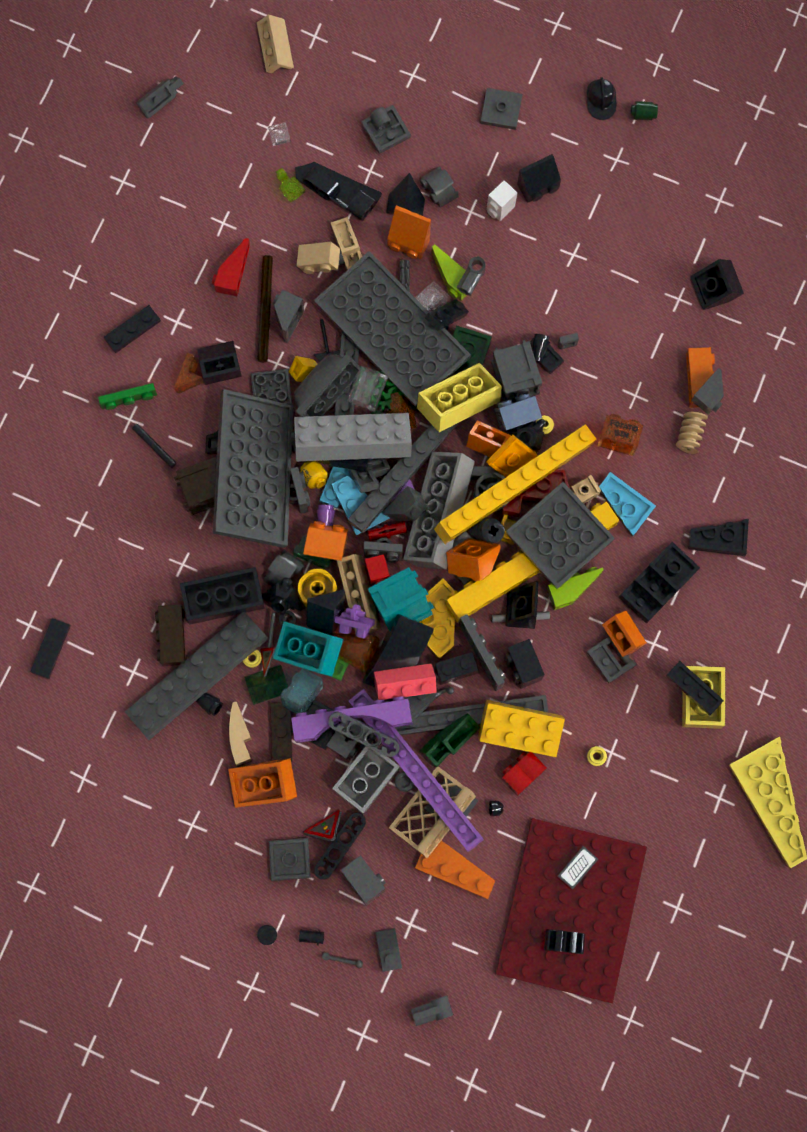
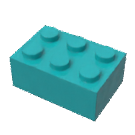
M284 621L273 659L323 675L333 676L343 639Z

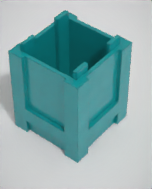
M409 567L368 588L374 604L389 631H391L398 614L417 622L433 615L431 609L434 607L431 601L428 602L426 598L428 592L415 579L419 577L416 571H411Z

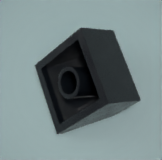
M553 154L519 170L517 185L527 203L532 200L533 202L538 201L543 195L547 193L552 194L559 189L561 178Z
M718 259L690 276L703 310L728 303L744 294L731 260Z

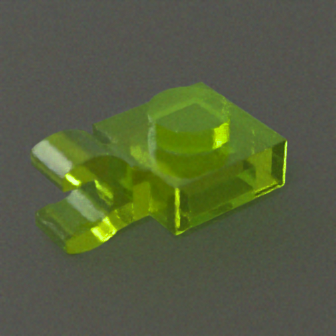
M283 168L276 171V176L282 183L279 188L290 203L305 193V189L295 176L289 179Z

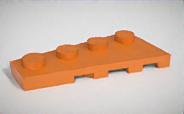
M442 840L428 858L420 854L415 867L419 871L486 899L489 898L495 883L493 878Z

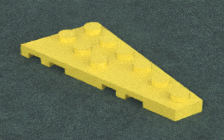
M778 737L733 762L729 767L790 869L806 860L807 855L794 805L795 801L790 778L785 765L781 738Z

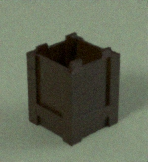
M217 456L176 471L177 476L174 479L175 481H180L177 482V486L181 485L187 500L184 505L185 507L189 506L186 510L187 512L191 511L192 515L214 507Z

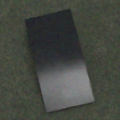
M671 542L618 598L647 624L700 567L678 546Z
M398 614L391 631H387L381 647L377 646L362 682L375 687L374 672L416 666L434 628Z

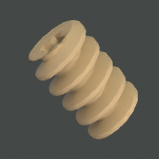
M687 412L683 416L684 420L682 421L676 446L686 453L697 454L699 451L694 449V447L699 448L700 443L696 442V440H702V437L698 434L704 433V430L700 427L706 426V423L702 420H707L708 416L699 412Z

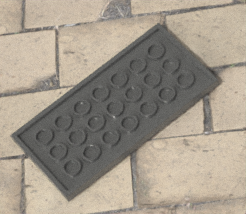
M370 251L314 300L315 304L415 407H417L419 392L449 378L471 358V354L445 328L437 331L425 319L429 311Z
M226 389L221 391L213 534L282 548L288 545L292 452L291 433L293 429L294 405Z

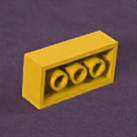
M486 700L478 739L480 742L557 757L565 719L562 715Z

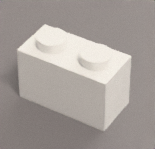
M503 181L488 195L487 212L492 218H496L499 221L516 204L517 192L507 182Z

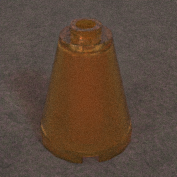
M334 633L333 636L343 639L338 658L362 673H366L374 656L375 649H377V646L379 647V637L368 635L366 638H359L356 634Z

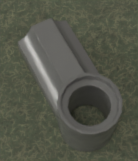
M477 256L469 261V266L457 285V289L461 293L469 296L472 295L480 278L485 274L486 265L483 258ZM476 264L482 266V268L477 271L474 270L472 267Z
M448 996L440 997L430 1001L431 1003L411 1009L416 1026L454 1015Z

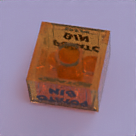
M616 414L606 415L597 446L633 456L638 447L644 425L640 424L637 420L629 419L628 421L621 419V416Z

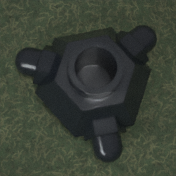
M540 419L537 422L532 421L517 426L513 430H506L505 433L516 436L537 453L541 449L544 437L542 428L545 427L546 421L544 419Z
M287 577L283 578L282 582L276 583L262 595L263 599L271 603L272 609L278 613H283L289 609L298 611L304 609L294 586L290 585V579Z

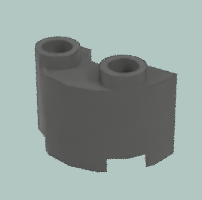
M441 166L422 176L419 180L424 189L427 188L431 191L429 196L434 204L437 203L440 208L459 197L458 191H455L452 186L453 180L445 169H441Z
M283 550L282 554H278L268 569L270 571L263 581L270 586H274L287 577L290 579V585H292L294 582L291 580L295 574L299 575L304 568V562L288 551Z

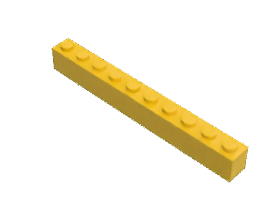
M585 424L440 521L434 528L435 532L446 545L588 449L597 440Z
M607 502L602 505L597 503L591 508L592 514L607 530H610L619 522L618 517ZM519 551L511 557L512 560L509 562L503 561L495 567L496 570L484 577L483 580L476 581L475 583L470 581L463 586L464 589L457 592L456 590L449 594L445 605L456 622L459 623L460 617L466 614L468 616L472 615L540 573L539 569L524 553Z

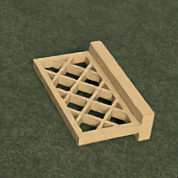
M436 767L432 775L436 778L440 773L445 777V784L441 786L446 788L448 795L449 787L457 786L461 789L457 796L450 798L463 813L476 797L475 794L440 767ZM418 790L390 825L389 829L419 851L424 857L428 858L450 829L441 817L438 819L439 815L435 810L434 813L424 814L423 805L429 804V802L422 800V794ZM420 805L421 815L410 817V809L413 806ZM435 817L433 827L425 828L424 818ZM421 819L422 829L412 830L411 820ZM408 821V831L400 832L396 829L400 822ZM422 832L423 839L417 845L413 842L412 834Z

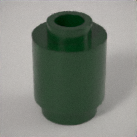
M635 101V104L631 105V116H634V120L652 121V119H657L658 104Z

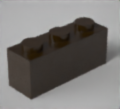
M181 604L158 606V611L155 612V621L159 623V630L156 631V641L160 642V649L157 650V661H160L162 666L184 664L186 656L183 606Z

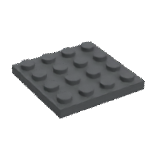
M564 482L505 532L557 590L615 540L614 536Z

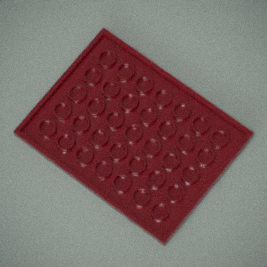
M532 818L496 974L613 1004L647 847ZM584 846L598 860L574 889H571L557 876ZM546 930L585 933L584 954L544 950Z

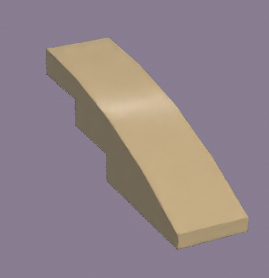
M348 217L331 222L337 245L344 259L346 271L362 258L359 244Z

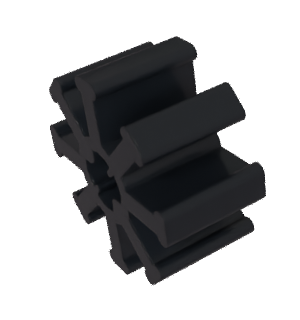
M546 930L544 950L584 954L585 933Z

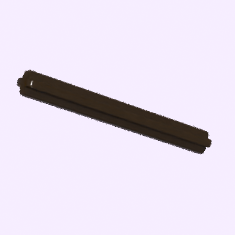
M264 255L262 260L257 356L258 362L261 363L268 361L273 257L270 255Z

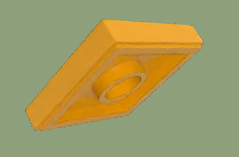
M512 435L486 462L501 475L507 477L538 455L516 436Z

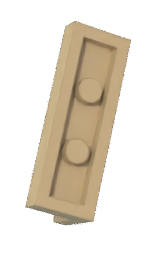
M268 14L257 22L266 72L273 73L280 67L291 70L294 68L285 20Z

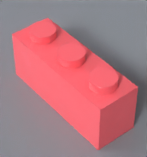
M432 664L374 672L378 700L437 693L436 676Z

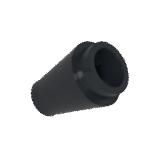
M535 334L534 338H532L531 348L536 362H542L550 344L549 336Z
M204 693L196 700L208 715H217L223 706L220 698L208 693Z

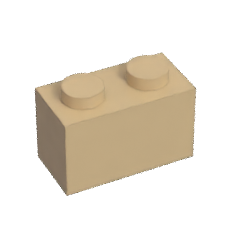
M332 242L299 245L297 267L306 274H314V272L318 271L328 273L331 270H338L340 248Z

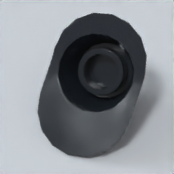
M603 77L594 80L587 87V104L592 117L598 120H606L612 117L616 111L615 87Z

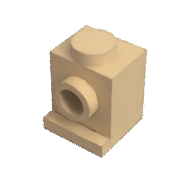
M592 475L575 484L570 489L583 504L599 496L601 492ZM585 487L588 492L583 493L581 488Z

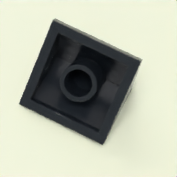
M538 581L507 592L505 626L535 629Z
M344 589L307 599L306 625L308 628L333 636L339 626L338 623H335V617H339L344 612Z

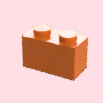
M477 420L469 433L466 447L491 457L511 435Z
M627 611L614 615L602 624L622 657L635 652L647 643Z

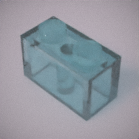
M302 668L299 673L297 672L293 676L291 685L288 688L286 687L281 694L283 707L296 714L306 712L323 689L322 678Z

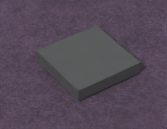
M308 838L269 841L271 881L311 878Z

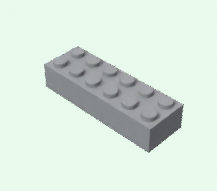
M409 413L294 417L296 461L411 457L412 441Z
M431 453L421 495L428 508L417 520L413 521L403 560L416 567L447 570L446 552L452 549L454 539L445 545L434 528L440 521L464 505L475 461L463 453Z

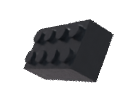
M256 567L180 583L189 625L233 616L243 612L265 609Z

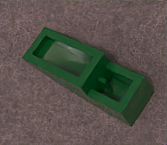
M467 713L436 734L419 752L430 765L438 767L449 754L454 755L480 727L470 714Z

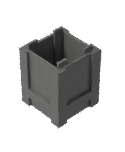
M523 340L522 344L504 349L496 347L495 351H493L494 358L491 360L496 380L502 386V400L515 401V397L522 394H529V396L539 395L542 380L530 341L525 342Z

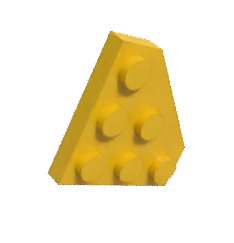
M444 578L428 591V595H426L427 601H431L434 607L431 609L433 615L420 621V623L434 628L427 647L439 660L454 647L455 618L445 603L448 599L447 596L455 590Z

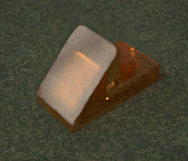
M186 354L174 386L176 393L180 394L203 383L201 376L192 374L197 368V362L193 354Z
M398 392L392 394L391 410H388L386 414L409 413L410 428H417L415 413Z

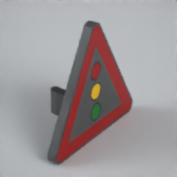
M341 810L333 812L303 831L304 835L334 841L342 814Z

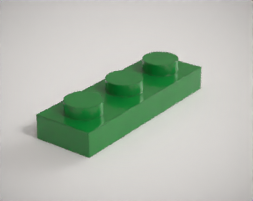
M154 383L100 396L98 399L102 409L112 410L117 405H131L141 399L144 401L150 400L153 396H157Z

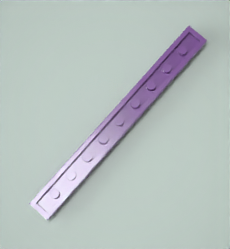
M363 689L351 698L349 703L354 708V704L358 703L373 705V700ZM362 718L368 726L394 738L398 742L399 752L393 756L394 760L464 848L469 852L484 840L398 731L384 722ZM382 737L381 743L387 747V751L395 750L394 743L391 742L388 745L384 743L386 738Z

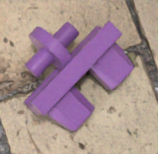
M355 604L352 609L347 608L346 612H342L339 617L336 616L335 623L339 624V633L349 634L352 631V627L356 628L357 637L366 638L369 635L370 628L375 625V619L365 617L366 612L361 611V606Z

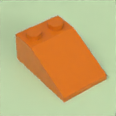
M396 205L387 238V246L393 251L406 253L410 258L422 259L430 241L431 219Z
M290 758L228 769L235 808L284 802L297 797Z

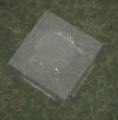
M286 122L268 127L273 146L291 142Z

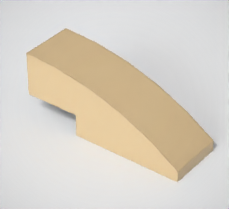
M233 702L230 713L229 737L235 764L240 766L252 761L245 742L252 739L238 703Z

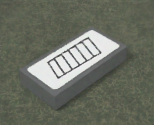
M582 846L557 877L571 889H574L598 858Z

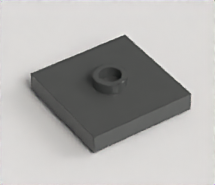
M487 88L480 124L516 130L522 94Z

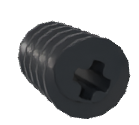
M486 517L469 528V532L476 540L497 543L503 538L505 528L497 519Z

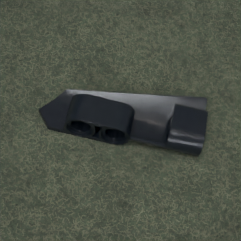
M316 162L295 167L296 180L323 199L334 201L361 221L369 215L382 196L381 192Z

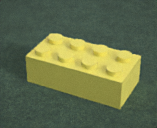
M478 363L419 392L417 409L438 432H441L500 402L502 386Z

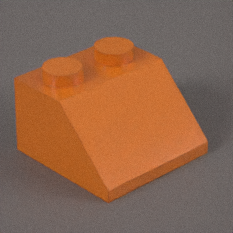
M321 521L310 523L303 554L342 561L349 529H345L344 526L338 524L328 526Z
M471 538L466 539L446 552L448 573L454 574L457 577L471 578L474 581L483 580L484 577L492 572L500 551V544Z

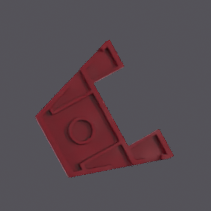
M555 470L509 501L504 506L502 515L519 517L522 500L540 502L562 482L569 487L565 470Z

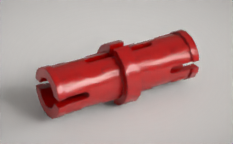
M405 521L390 525L386 523L382 527L367 530L370 541L385 537L389 539L393 535L407 533ZM394 528L396 529V530H394V531H389V532H385V533L379 534V532H382V531H386V530H390V529H394Z

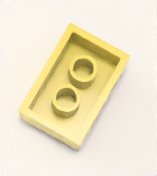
M686 666L724 701L709 716L682 691V727L723 728L725 726V667Z

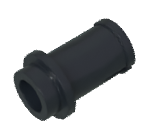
M300 929L299 942L317 943V946H319V944L324 943V932H321L320 929L318 931Z

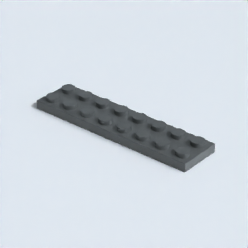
M245 612L241 613L186 659L184 664H180L127 709L125 713L148 740L152 739L267 641L268 637Z

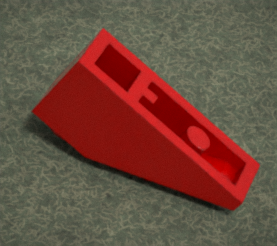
M245 238L218 268L217 274H214L212 285H214L216 292L238 296L250 249L249 238Z

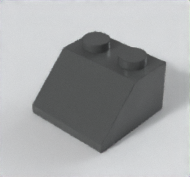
M282 289L280 295L277 294L275 296L273 304L283 340L288 343L304 313V304L302 298Z

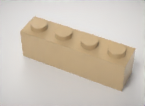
M353 554L342 558V561L337 560L349 608L352 609L355 604L361 606V611L366 612L365 617L375 619V625L370 628L369 633L381 630L376 607L368 591L370 584L363 557Z

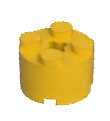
M311 569L300 578L298 583L299 597L305 607H307L308 598L337 591L335 579L329 572L323 569ZM319 586L321 591L315 593L316 587Z

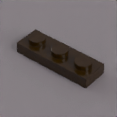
M271 703L273 760L290 758L291 762H293L291 703Z

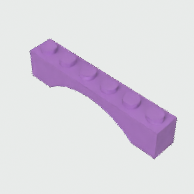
M395 697L391 702H385V700L373 701V705L358 703L354 704V708L346 709V706H339L334 708L335 711L327 712V709L316 710L315 714L308 715L307 712L297 713L296 717L291 718L294 741L296 743L317 740L323 732L330 728L329 716L336 711L352 718L375 719L393 728L413 725L410 702L404 697ZM341 716L333 717L334 725L341 722Z

